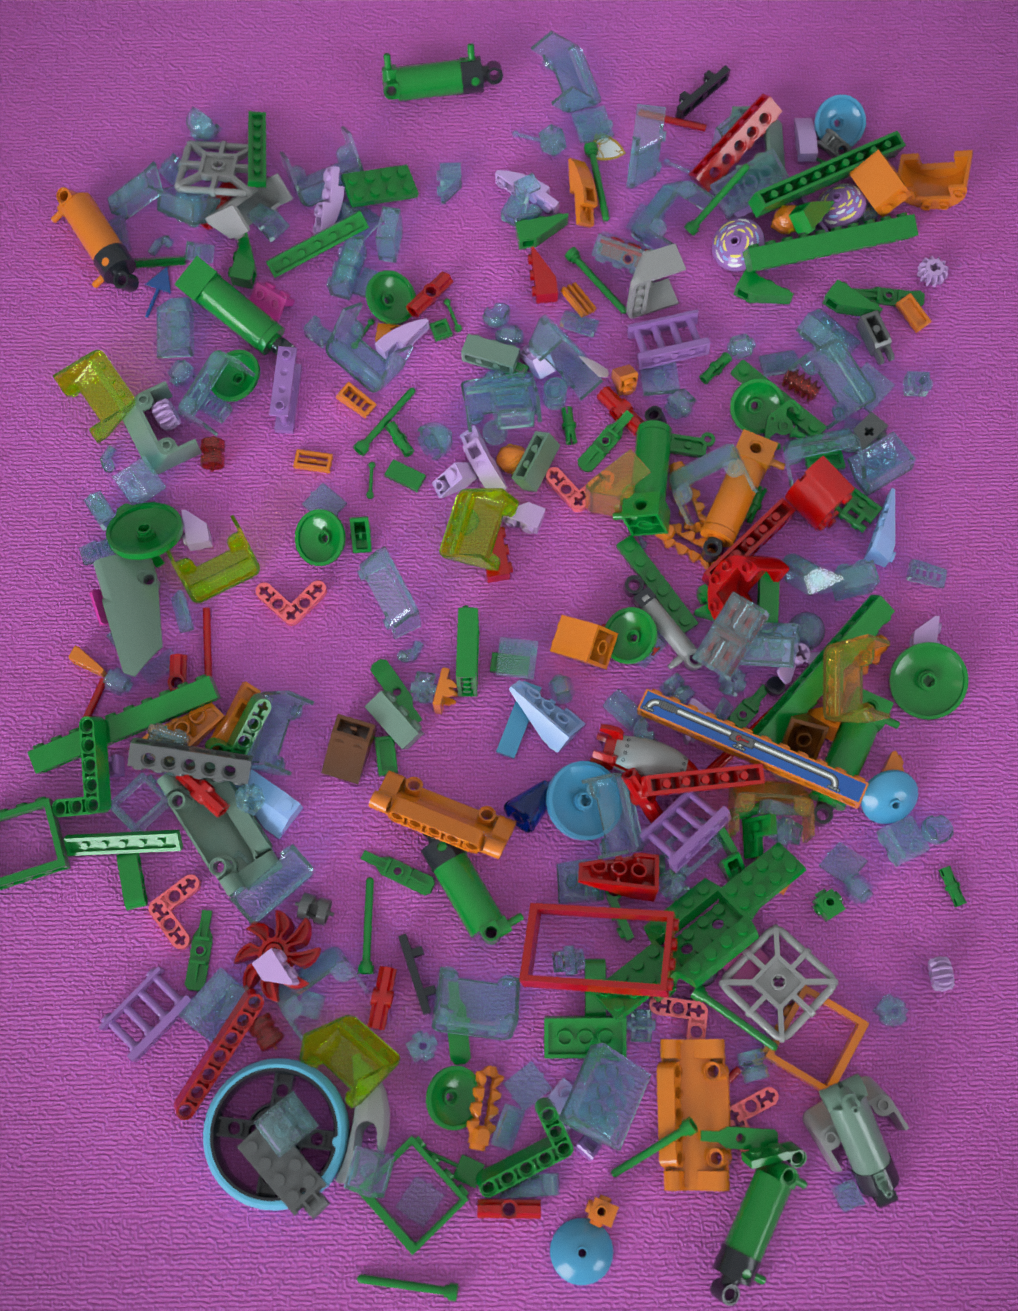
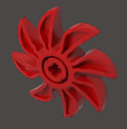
M275 910V932L274 929L264 923H255L247 927L246 929L257 935L263 943L260 947L253 943L244 945L238 951L234 963L240 964L256 960L272 948L282 950L287 956L286 961L290 967L297 965L306 969L317 961L321 948L317 947L297 952L299 949L306 947L310 942L312 935L310 921L305 917L295 930L291 918L284 912ZM252 964L248 965L243 975L245 991L254 989L260 981L261 990L268 999L279 1003V983L263 981ZM298 976L300 984L284 985L291 989H302L310 983Z

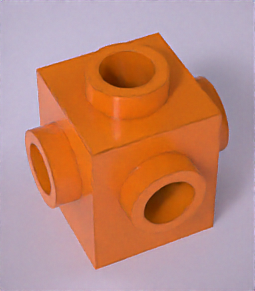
M600 1194L599 1198L594 1196L593 1200H588L585 1212H588L587 1218L591 1219L589 1223L600 1228L602 1224L611 1228L619 1207L611 1203V1198ZM599 1208H604L602 1214L597 1213Z

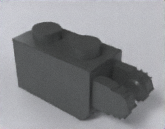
M878 310L862 315L856 327L871 357L874 356L879 365L884 364L883 352L889 361L895 360L894 352L890 346L892 343L891 337Z

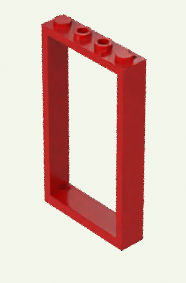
M530 903L519 981L523 987L669 998V991H673L674 986L671 971H675L676 965L673 951H677L678 942L677 938H675V931H679V919H676L674 911ZM541 914L667 922L661 984L533 975Z

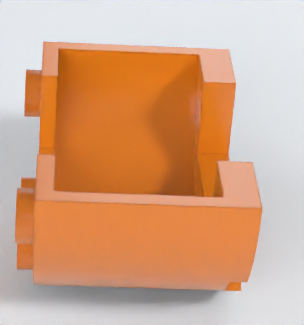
M973 150L955 151V162L922 164L919 153L901 154L898 174L912 193L904 202L921 208L924 211L930 209L947 210L949 207L960 203L967 193Z

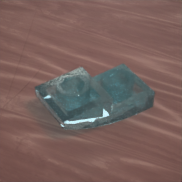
M107 539L100 542L93 541L79 548L85 566L93 564L94 561L100 558L117 555L109 547Z

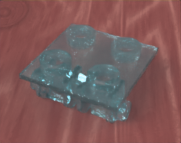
M605 106L571 113L580 144L614 136L612 130L613 122L609 120Z
M500 637L496 675L534 679L538 641Z

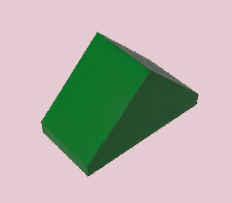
M349 517L353 553L372 552L369 517Z
M739 851L717 864L727 882L745 869Z

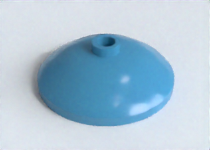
M835 95L826 99L820 105L815 115L814 126L819 140L823 138L826 134V129L829 128L836 132L850 146L855 145L862 137L866 127V115L862 105L849 95ZM835 120L838 121L837 127L834 125Z
M887 770L881 772L868 781L869 785L861 801V807L865 815L876 823H895L905 818L915 807L919 794L918 786L915 780L904 771Z
M575 1218L562 1224L555 1232L550 1245V1257L554 1269L564 1280L575 1285H589L600 1280L609 1270L613 1259V1245L607 1231L603 1227L600 1228L589 1223L591 1219ZM580 1249L586 1250L584 1257L578 1255Z

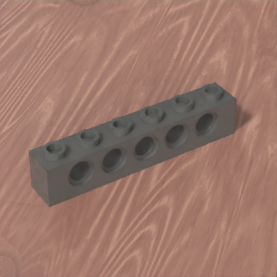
M134 737L130 742L127 766H133L132 768L136 770H144L146 768L153 769V772L164 773L166 771L172 772L175 776L192 775L195 779L211 778L215 782L231 781L235 785L248 784L250 780L253 756ZM146 753H152L155 759H148ZM166 756H172L175 762L169 763L166 760ZM192 759L195 762V765L189 766L186 763V760ZM212 762L216 768L209 769L206 763ZM231 765L236 771L229 772L226 770V766Z

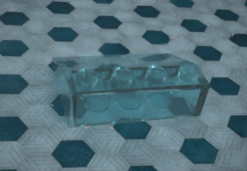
M604 1042L593 1044L588 1050L558 1120L575 1131L619 1151L651 1074Z

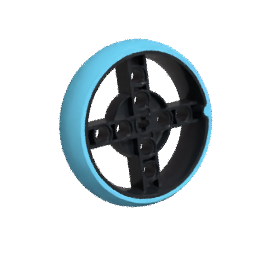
M274 1058L261 1060L242 1068L221 1086L209 1106L203 1130L205 1157L211 1173L219 1185L229 1195L245 1205L272 1211L286 1210L288 1207L260 1174L256 1190L247 1187L234 1176L223 1157L220 1136L245 1140L251 1134L253 1125L260 1126L268 1117H271L300 1152L304 1148L330 1151L326 1163L318 1173L327 1183V1186L320 1190L322 1192L334 1180L340 1170L350 1134L348 1113L343 1099L333 1083L323 1073L306 1063L292 1059ZM275 1075L271 1102L256 1109L249 1120L223 1116L228 1104L241 1088L255 1079ZM296 1077L309 1083L324 1098L331 1112L334 1131L307 1127L302 1113L292 1105ZM283 1084L288 1087V1094L284 1097L278 1093L279 1087ZM278 1106H282L285 1109V1114L282 1118H278L275 1115V1109ZM233 1122H237L240 1125V1131L237 1134L231 1132L230 1127ZM295 1130H299L302 1133L300 1142H295L292 1139V1134ZM315 1133H320L323 1136V1141L320 1145H316L313 1142V1135ZM301 1188V1193L305 1194L306 1189Z

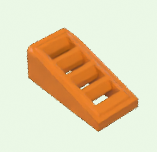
M349 381L336 396V399L365 419L377 406L374 401ZM349 391L351 394L347 398L345 395ZM353 396H357L355 401L352 402L351 399L353 398ZM360 399L363 400L361 405L358 407L356 404L360 401ZM367 403L369 407L365 411H363L362 408Z
M74 646L68 656L73 664L103 678H107L108 674L80 647Z

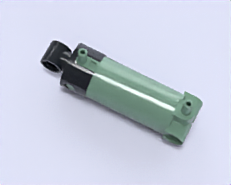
M857 1073L820 1090V1097L831 1115L860 1192L866 1196L873 1197L879 1209L898 1201V1196L894 1189L898 1185L900 1178L866 1097L868 1093L859 1074Z

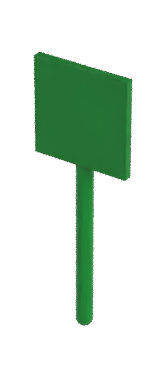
M434 1153L441 1161L456 1167L454 1179L476 1188V1175L484 1169L485 1164L462 1154L459 1163H456Z

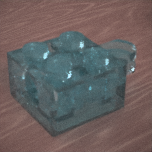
M862 559L853 565H839L831 577L816 581V586L820 587L818 589L819 594L833 592L835 601L872 593L880 579L874 561Z

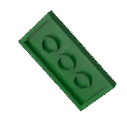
M408 165L341 175V181L352 208L418 198L419 195Z
M612 1015L544 1016V1059L626 1058V1017L618 1023Z

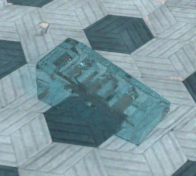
M204 389L192 403L221 424L233 410L229 403ZM204 396L207 397L202 404L199 403ZM212 400L208 407H206L205 405ZM216 403V407L213 410H211V408Z
M912 559L909 563L906 580L944 588L947 570ZM916 568L919 569V574H915ZM923 570H926V576H925V577L922 576V575H923ZM930 572H934L932 579L929 578ZM937 573L941 574L940 582L936 581Z
M773 799L760 800L757 814L797 816L803 815L804 811L803 809Z

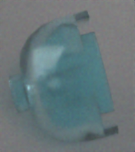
M194 106L188 112L186 126L191 131L189 135L195 140L210 141L221 131L222 128L217 123L215 125L211 118L197 108L195 109Z
M430 422L419 427L418 432L420 431V436L418 437V442L426 456L430 454L433 457L431 458L432 460H438L452 448V432L440 422Z
M801 612L790 620L789 623L796 625L799 643L805 644L809 650L817 648L823 641L826 631L822 619L815 613Z

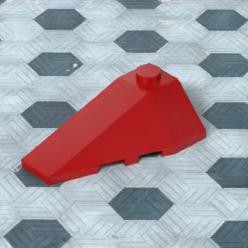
M634 853L632 856L627 857L616 856L615 859L581 862L578 868V883L631 899L654 902L659 891V855Z

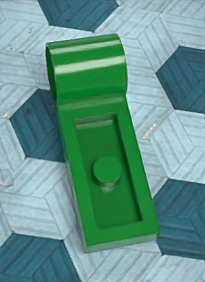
M605 891L609 907L621 908L618 900L622 896H612L608 891ZM611 919L612 921L616 920L618 924L616 930L620 939L624 938L625 942L634 939L626 919Z
M791 1141L780 1144L770 1143L768 1146L749 1149V1151L741 1152L742 1161L751 1169L785 1160L793 1167L800 1168L807 1160L805 1151Z

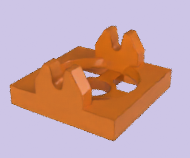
M445 667L441 669L433 700L434 712L442 715L444 705L456 704V701L450 697H458V693L453 689L457 688V685L451 680L450 669Z

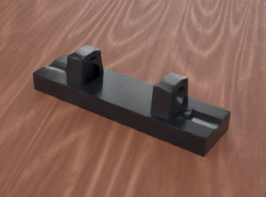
M725 65L716 74L710 70L704 73L703 81L705 83L691 95L686 91L680 94L679 101L681 104L677 106L675 117L684 119L728 81L731 69Z
M403 934L398 936L423 1015L425 1016L432 1013L428 996L437 994L435 985L423 987L414 959L424 955L423 947L419 946L412 949L407 935Z

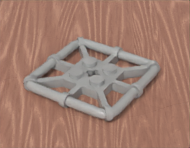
M188 141L181 161L178 162L175 189L179 193L208 194L211 197L216 195L251 196L254 187H248V182L245 185L235 176L236 172L248 173V165L238 164L239 161L248 157V144L227 143V141ZM202 148L219 149V153L206 152ZM227 150L240 151L236 154L225 153ZM194 151L201 157V161H189L190 153ZM188 169L198 170L197 173L184 179L185 172ZM201 180L211 181L210 187L190 186ZM218 181L231 182L238 189L217 188Z
M773 924V927L765 930L748 949L746 948L742 951L743 954L719 980V986L746 1012L745 1015L748 1018L751 1017L772 1038L779 1040V1043H784L785 1040L791 1038L810 1017L813 1018L816 1015V1010L831 996L839 983L835 975L811 953L812 951L809 948L806 949L787 930L779 927L778 924ZM773 935L774 957L764 965L754 954ZM779 935L801 954L791 965L780 956ZM806 959L827 979H805L796 968ZM748 960L752 961L760 969V972L753 979H731ZM782 978L784 986H774L775 981L773 979ZM805 985H827L824 991L809 1006L797 995ZM730 986H753L762 996L751 1007ZM766 1000L777 1009L778 1031L756 1012ZM793 1000L804 1012L784 1032L783 1008Z

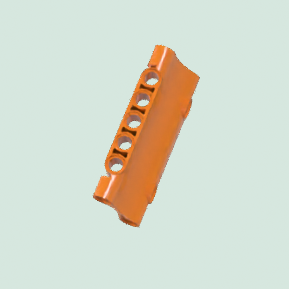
M390 770L387 772L379 790H375L371 796L368 807L387 814L392 821L467 852H482L496 859H500L517 822L505 816L497 815L491 806H483L477 810L422 788L423 782L418 777L407 779L405 776Z
M660 1039L661 1062L657 1065L658 1141L680 1128L679 1125L687 1117H691L698 1128V1132L692 1136H682L659 1150V1162L664 1167V1191H730L729 1165L732 1162V1149L725 1148L718 1142L700 1141L701 1130L719 1131L726 1126H731L729 1068L725 1064V1039ZM716 1066L719 1070L717 1076L714 1074V1069ZM718 1153L722 1156L721 1162L717 1160Z

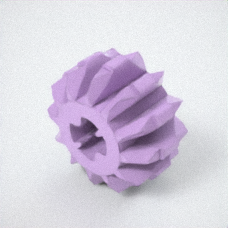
M933 256L929 257V259L925 257L918 266L917 276L921 277L920 282L925 281L926 286L931 284L933 288L937 284L941 285L948 277L949 266H945L946 260L940 261V256L936 259Z
M168 399L159 400L151 407L157 423L163 430H172L180 424V416Z
M947 956L931 958L928 961V970L933 989L941 992L952 989L955 985L951 961Z

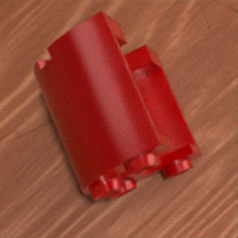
M822 456L805 471V474L800 479H797L786 493L785 499L816 531L821 532L826 527L829 529L837 522L835 518L839 512L837 510L834 512V510L841 503L845 505L853 498L851 494L855 488Z
M735 555L725 558L714 569L708 585V609L713 619L725 620L737 600L746 603L755 610L757 607L748 594L752 587L766 571L773 582H779L790 568L776 557Z

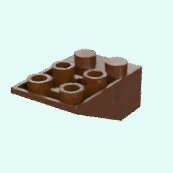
M338 714L331 732L321 773L359 785L377 732L376 726Z

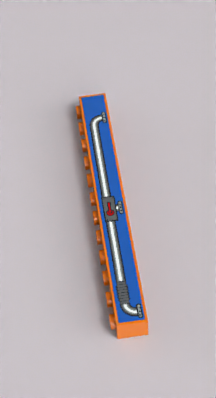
M646 689L637 708L638 715L749 763H762L763 769L851 807L859 808L869 785L863 777L858 775L853 777L846 774L847 772L842 768L835 767L834 769L827 766L828 763L823 760H813L809 758L808 754L801 751L794 752L783 743L778 745L771 742L772 739L767 736L761 735L759 737L748 728L743 727L741 729L729 720L722 721L717 719V716L713 713H703L698 711L699 708L694 705L688 704L687 706L680 703L681 701L675 697L670 696L668 698L663 696V693L659 690Z

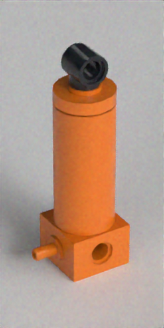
M743 429L727 472L700 531L701 536L707 538L701 551V556L706 562H715L721 554L722 547L729 548L735 543L767 469L773 466L784 470L786 464L774 459V453L778 446L777 442ZM713 548L716 553H710L707 549Z

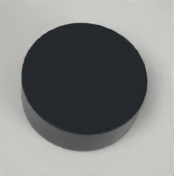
M773 676L766 681L765 690L769 695L777 697L784 692L785 684L779 677Z

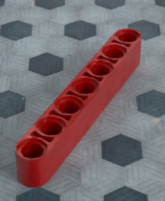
M248 989L243 993L175 1099L174 1109L179 1119L189 1120L194 1116L263 1008L264 999L256 989ZM258 997L255 1003H248L250 998ZM240 1015H246L245 1020L241 1022L237 1021ZM228 1033H235L232 1039H226ZM217 1051H224L220 1057H214ZM205 1069H212V1072L210 1074L203 1075V1071ZM194 1087H201L197 1093L191 1092ZM189 1105L187 1110L180 1111L181 1106Z

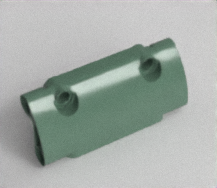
M192 761V762L189 763L188 765H189V766H194V765H195V762ZM212 762L206 763L207 768H216ZM172 772L164 774L157 780V783L168 799L169 806L210 872L219 880L228 897H232L256 885L283 866L272 850L273 846L231 781L215 782L211 778H204L230 805L227 812L217 818L204 805H201L192 796H189L190 792L175 778L176 776ZM179 797H182L183 802L178 806L177 800ZM220 862L224 864L222 872L218 871V864Z

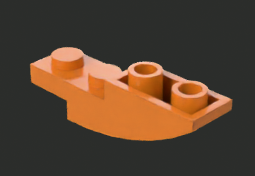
M569 158L570 193L575 194L576 225L591 228L594 226L593 208L598 206L594 180L584 161Z
M246 681L242 682L226 715H224L225 717L216 726L211 738L216 737L228 742L250 698L254 694L261 693V691ZM214 746L212 749L218 750L220 746Z

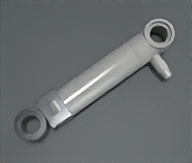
M637 575L629 576L623 586L625 594L633 597L632 603L636 608H640L651 615L659 633L678 655L667 667L672 670L684 662L688 670H698L704 664V661L701 660L704 655L703 652L695 647L657 601L653 591L648 586L643 589L644 582L642 578ZM629 583H636L638 585V589L631 590L629 588ZM690 656H696L699 659V663L692 664L689 659Z

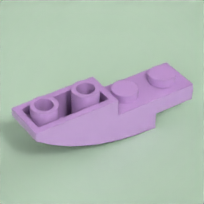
M332 166L326 168L324 172L323 202L317 203L314 209V215L316 216L313 226L314 235L335 224L339 215L345 187L338 186L340 167Z
M497 170L495 172L496 184L510 192L514 198H518L523 202L528 197L532 203L538 204L546 213H550L553 216L559 212V202L550 196V187L544 183L517 172Z
M474 425L460 435L464 444L463 449L481 483L493 498L507 489V485L495 459L491 457L479 429Z

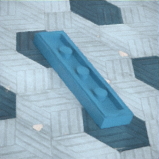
M523 681L537 691H541L542 687ZM515 701L496 753L515 759L529 723L528 717L517 701Z

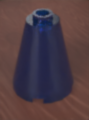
M543 780L504 804L506 815L508 817L512 815L515 821H517L516 826L526 833L533 832L547 811L546 793L550 780Z

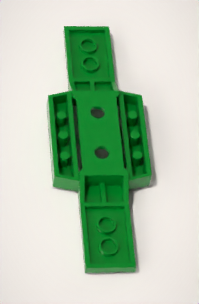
M777 842L723 887L704 878L667 907L664 911H674L676 919H679L680 931L719 900L718 904H715L712 909L703 916H700L696 922L684 929L676 937L678 942L677 951H673L676 965L675 971H671V978L674 981L682 979L697 989L759 938L757 929L752 922L756 913L763 905L806 871V867L780 842ZM716 920L724 922L723 927L720 929H715L712 925ZM650 921L643 928L651 944L606 980L661 984L664 946L661 945L665 943L667 922ZM691 945L693 947L692 952L689 954L682 953L683 946ZM593 992L618 1023L651 997Z

